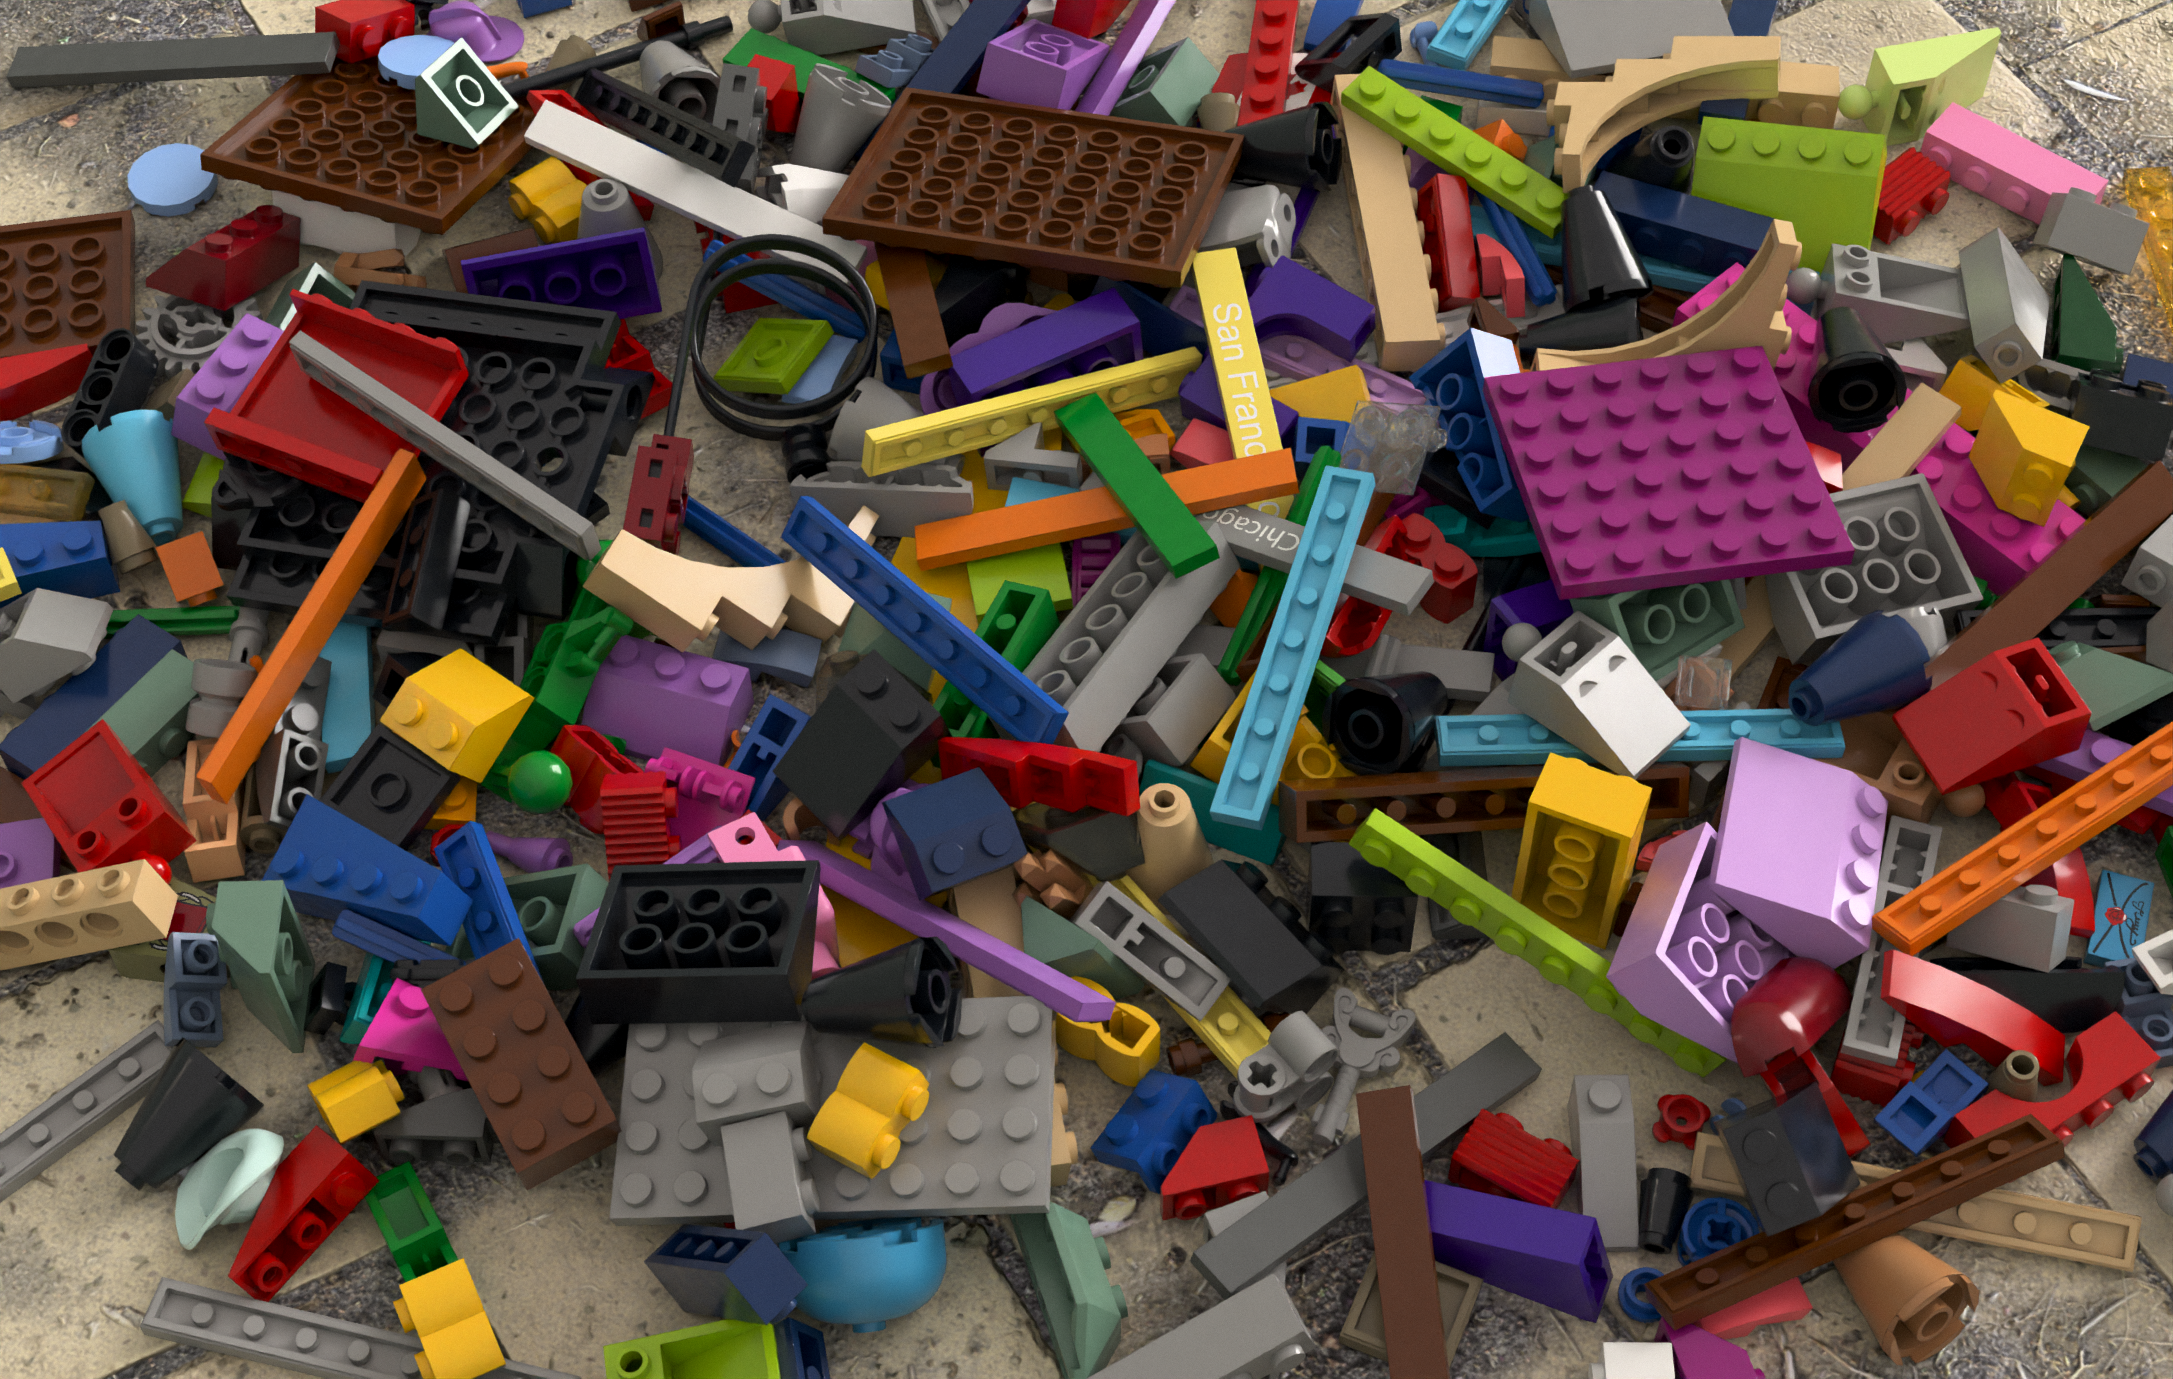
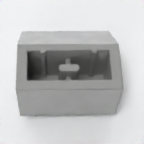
M36 588L0 609V689L14 704L30 694L34 697L43 695L55 685L59 678L70 672L75 676L86 671L97 659L95 653L100 641L107 634L106 627L114 609L108 602Z

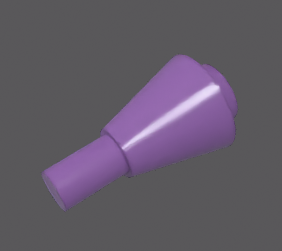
M493 831L486 833L493 853L507 857L509 861L526 873L569 867L573 864L570 845L564 838H511Z

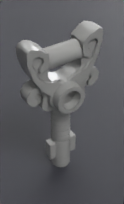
M1348 988L1337 990L1334 998L1333 1026H1326L1321 1030L1340 1051L1338 1059L1333 1064L1334 1067L1339 1069V1072L1325 1105L1318 1103L1311 1120V1126L1315 1127L1312 1135L1314 1142L1321 1146L1329 1147L1332 1145L1335 1135H1343L1350 1113L1345 1111L1359 1079L1376 1077L1379 1069L1386 1073L1397 1070L1400 1064V1054L1397 1049L1409 1038L1416 1024L1415 1013L1410 1009L1393 1012L1390 1017L1358 1006L1357 998ZM1351 1025L1383 1037L1364 1038L1349 1027Z

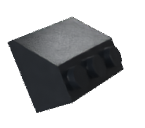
M1221 859L1164 892L1158 899L1164 908L1258 1009L1290 1014L1302 1010L1307 1014L1345 970L1332 957L1336 952L1334 947L1320 934L1314 931L1308 932L1298 921L1302 917L1299 910L1281 896L1276 898L1265 886L1268 882L1267 877L1250 862L1244 861L1243 864Z

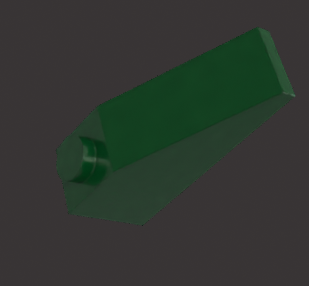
M2063 254L2053 283L2050 360L2090 372L2091 368H2098L2119 374L2122 367L2124 350L2123 348L2116 347L2117 328L2074 256Z

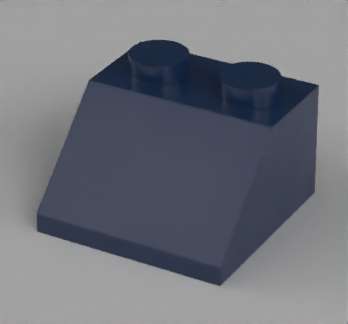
M980 767L882 803L919 901L1014 866V863L1027 854L1009 805Z

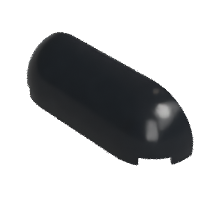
M2066 956V959L2049 973L1989 957H1949L1930 960V963L1944 967L2003 995L2028 1009L2061 1033H2076L2087 1030L2110 1015L2121 999L2125 982V971L2119 967L2109 965L2106 969L2082 968V958Z

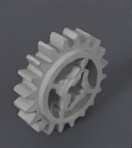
M156 295L154 298L158 307L143 308L142 311L146 320L136 322L135 325L139 333L136 337L158 358L159 365L155 376L160 377L166 374L169 380L185 368L196 374L246 313L261 320L263 318L255 298H246L228 310L222 311L175 295H171L168 298ZM227 319L233 322L232 327H224V320ZM170 337L177 339L178 343L176 346L168 343Z

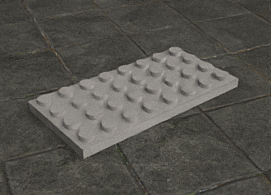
M1032 996L962 998L961 1021L957 1035L953 1041L943 1042L944 1046L937 1048L819 1033L811 1024L820 1109L836 1090L847 1064L864 1042L917 1068L929 1082L927 1089L929 1091V1100L924 1112L917 1120H910L900 1132L898 1139H900L901 1144L896 1159L887 1169L881 1168L873 1179L822 1154L811 1144L812 1160L805 1161L807 1180L813 1179L815 1181L821 1204V1211L813 1213L814 1220L1050 1213L1057 1012L1046 1007L1043 1002ZM802 1015L801 1021H805L806 1019ZM800 1021L629 1024L619 1126L622 1131L618 1133L609 1218L616 1226L735 1222L723 1145L714 1146L696 1124L692 1069L703 1041ZM810 1127L805 1128L807 1133L809 1132Z

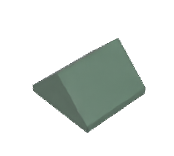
M462 37L415 78L418 135L474 149L519 107Z
M1026 896L1021 903L1025 954L1070 978L1078 976L1100 984L1115 1000L1138 994L1145 984L1099 939L1029 896Z

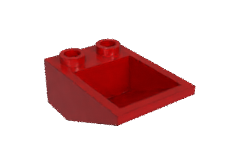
M103 719L21 782L78 873L145 859L169 885L172 871L168 863L197 841L173 805Z

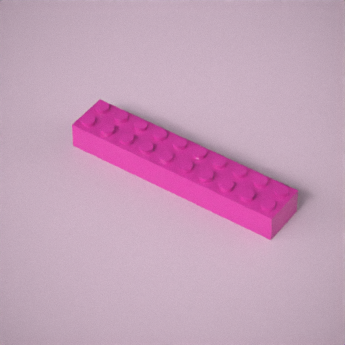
M1736 262L1679 306L1675 313L1672 328L1682 324L1711 305L1740 277L1746 268ZM1786 299L1782 310L1786 326L1791 327V342L1787 353L1779 355L1774 373L1804 440L1841 454L1843 474L1887 422L1880 427L1860 433H1842L1833 430L1832 424L1822 419L1820 423L1814 417L1808 400V389L1817 321ZM1908 388L1906 391L1905 401L1913 393ZM1898 406L1887 415L1888 421L1896 413ZM1953 423L1909 476L1924 473L1972 575L1988 581V589L2001 596L2084 523L2086 519L2059 499H2057L2045 527L1998 509L1968 457L1976 438L1956 423Z

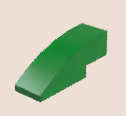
M408 1161L376 1176L380 1181L364 1198L404 1282L406 1283L458 1261L446 1232L411 1163Z

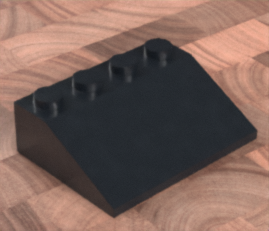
M819 860L615 865L575 978L592 1025L801 1021L803 1015L802 996L808 989L812 979L821 871Z

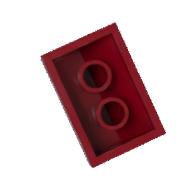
M274 205L258 206L252 212L233 220L229 225L213 234L205 236L204 239L184 249L146 277V287L226 311L299 267L301 218L284 213L280 207Z

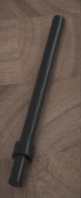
M727 15L701 24L698 21H692L680 25L678 31L504 84L502 87L513 100L527 96L529 90H548L583 79L590 67L605 72L640 61L643 50L656 41H669L679 48L684 47L686 50L702 46L707 39L732 32L733 24Z

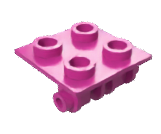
M664 747L662 755L658 760L651 758L647 762L644 773L650 771L666 772L667 788H677L678 818H670L671 835H681L682 850L715 827L724 826L739 819L744 814L756 778L666 747Z

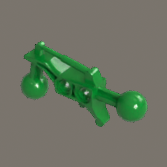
M599 540L601 550L591 561L578 556L575 573L582 591L568 622L546 625L540 641L533 650L532 659L519 686L535 697L483 781L481 783L476 782L509 803L513 800L520 809L533 815L547 814L558 810L568 800L573 785L570 768L559 756L543 749L561 731L564 725H575L600 665L621 636L627 635L634 624L633 619L613 606L606 608L608 603L582 587L603 552L613 540Z

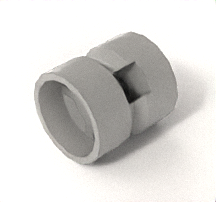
M194 660L191 688L200 696L190 701L185 730L202 736L219 738L257 678L258 673L255 668L248 663L230 660Z

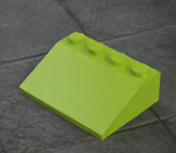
M1703 116L1695 158L1691 195L1777 220L1792 222L1797 242L1802 244L1801 259L1797 268H1810L1820 272L1819 276H1821L1832 243L1844 246L1860 245L1870 251L1887 159L1886 138L1884 134Z

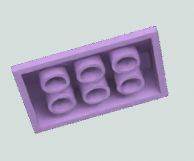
M1740 737L1734 741L1708 888L1796 956L1813 958L1835 969L1869 950L1888 800L1883 797L1877 788L1868 785L1852 771Z
M1706 821L1659 845L1606 977L1613 984L1616 991L1625 997L1641 1015L1738 1064L1731 1034L1732 1013L1736 1002L1780 960L1797 956L1708 888L1718 833Z

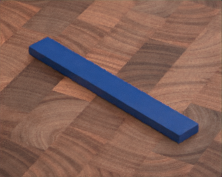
M800 496L780 538L1016 740L1046 744L1054 743L1069 715L1067 710L813 497Z

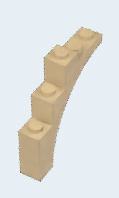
M1674 36L1671 53H1664L1663 59H1616L1614 75L1606 76L1605 82H1558L1555 99H1548L1546 122L1547 126H1554L1555 144H1559L1560 147L1555 149L1554 173L1555 175H1562L1563 193H1568L1572 189L1584 186L1589 172L1602 155L1621 139L1647 124L1678 112L1700 107L1702 101L1778 98L1781 75V36Z
M1773 219L1759 251L1740 277L1711 305L1682 324L1648 339L1613 348L1580 351L1537 348L1530 372L1753 346L1763 347L1774 371L1779 355H1785L1789 349L1792 334L1791 327L1786 326L1782 310L1787 298V284L1785 282L1789 271L1797 269L1802 254V244L1797 242L1792 222Z
M863 505L846 526L872 547L876 536L870 532L879 515ZM623 529L620 530L603 552L582 586L682 653L695 638L703 642L714 626L750 650H753L765 636L773 640L783 625H786L795 632L821 639L822 647L833 634L838 638L843 636L852 612L850 608L854 603L852 598L804 557L766 567L728 568L691 561L660 550Z

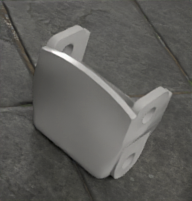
M1269 184L1225 192L1197 253L1236 247L1240 267L1264 263L1265 268H1272L1281 255L1290 259L1292 235L1296 225L1295 208L1290 196L1286 193L1280 194L1276 186ZM1190 267L1183 284L1196 289Z

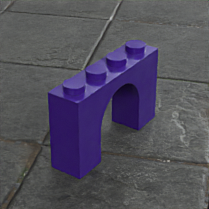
M1281 255L1272 268L1266 267L1262 271L1256 282L1255 292L1248 300L1258 345L1265 340L1277 336H1299L1320 345L1351 363L1376 328L1374 305ZM1208 346L1204 354L1203 363L1196 372L1190 371L1180 384L1178 395L1182 416L1189 420L1195 418L1228 431ZM1271 397L1282 448H1290L1299 414L1297 411Z

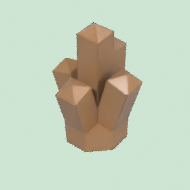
M388 249L361 254L342 252L334 265V277L355 293L361 280L420 288L427 287L426 276L381 270L404 266L405 256L402 249Z
M1040 849L1033 854L1028 852L1014 863L1021 878L1025 880L1012 893L1020 908L1026 896H1029L1069 921L1094 888L1084 873L1052 849L1045 854Z

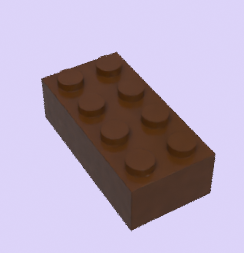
M519 938L421 989L527 1191L617 1142L618 1133L622 1131L619 1123Z

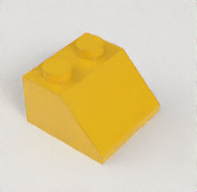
M1996 389L1968 457L1998 509L2045 527L2090 426Z
M459 648L407 677L381 717L380 722L446 769L481 783L535 697L466 650Z

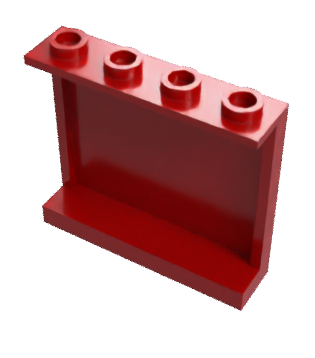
M292 289L289 295L296 308V314L231 412L228 413L214 407L204 421V424L219 450L365 503L395 453L400 448L414 453L416 457L419 456L421 450L302 372L291 351L289 341L301 330L438 422L446 413L469 373L459 347L448 339L442 337L433 339L416 333L411 327L403 323L396 322L391 324L377 319L361 308H353L351 310L333 303L321 294L314 293L309 295Z

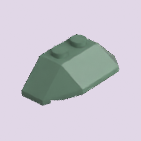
M1051 1201L1050 1213L1009 1214L1063 1378L1087 1379L1107 1367L1121 1341V1319L1128 1317L1127 1305L1120 1285L1110 1287L1105 1272L1106 1269L1111 1268L1106 1243L1102 1236L1093 1238L1086 1218Z

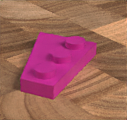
M396 978L361 1040L353 1060L373 1063L375 1057L402 1061L401 1069L421 1073L424 1066L450 1070L458 1080L468 1081L421 991L422 988Z

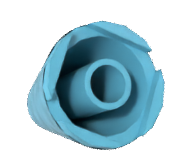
M133 410L111 416L112 425L101 431L98 430L96 424L88 430L82 439V452L88 465L113 503L125 500L130 511L157 546L172 542L183 528L178 438L171 435L173 420L171 418L169 421L165 420L163 413L157 410Z

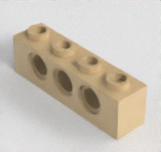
M145 859L1 888L0 971L167 938L178 895Z

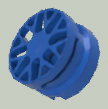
M1723 1197L1706 1198L1694 1204L1685 1215L1676 1245L1678 1261L1683 1267L1760 1233L1758 1223L1751 1212L1736 1201ZM1682 1254L1689 1256V1259L1685 1261Z

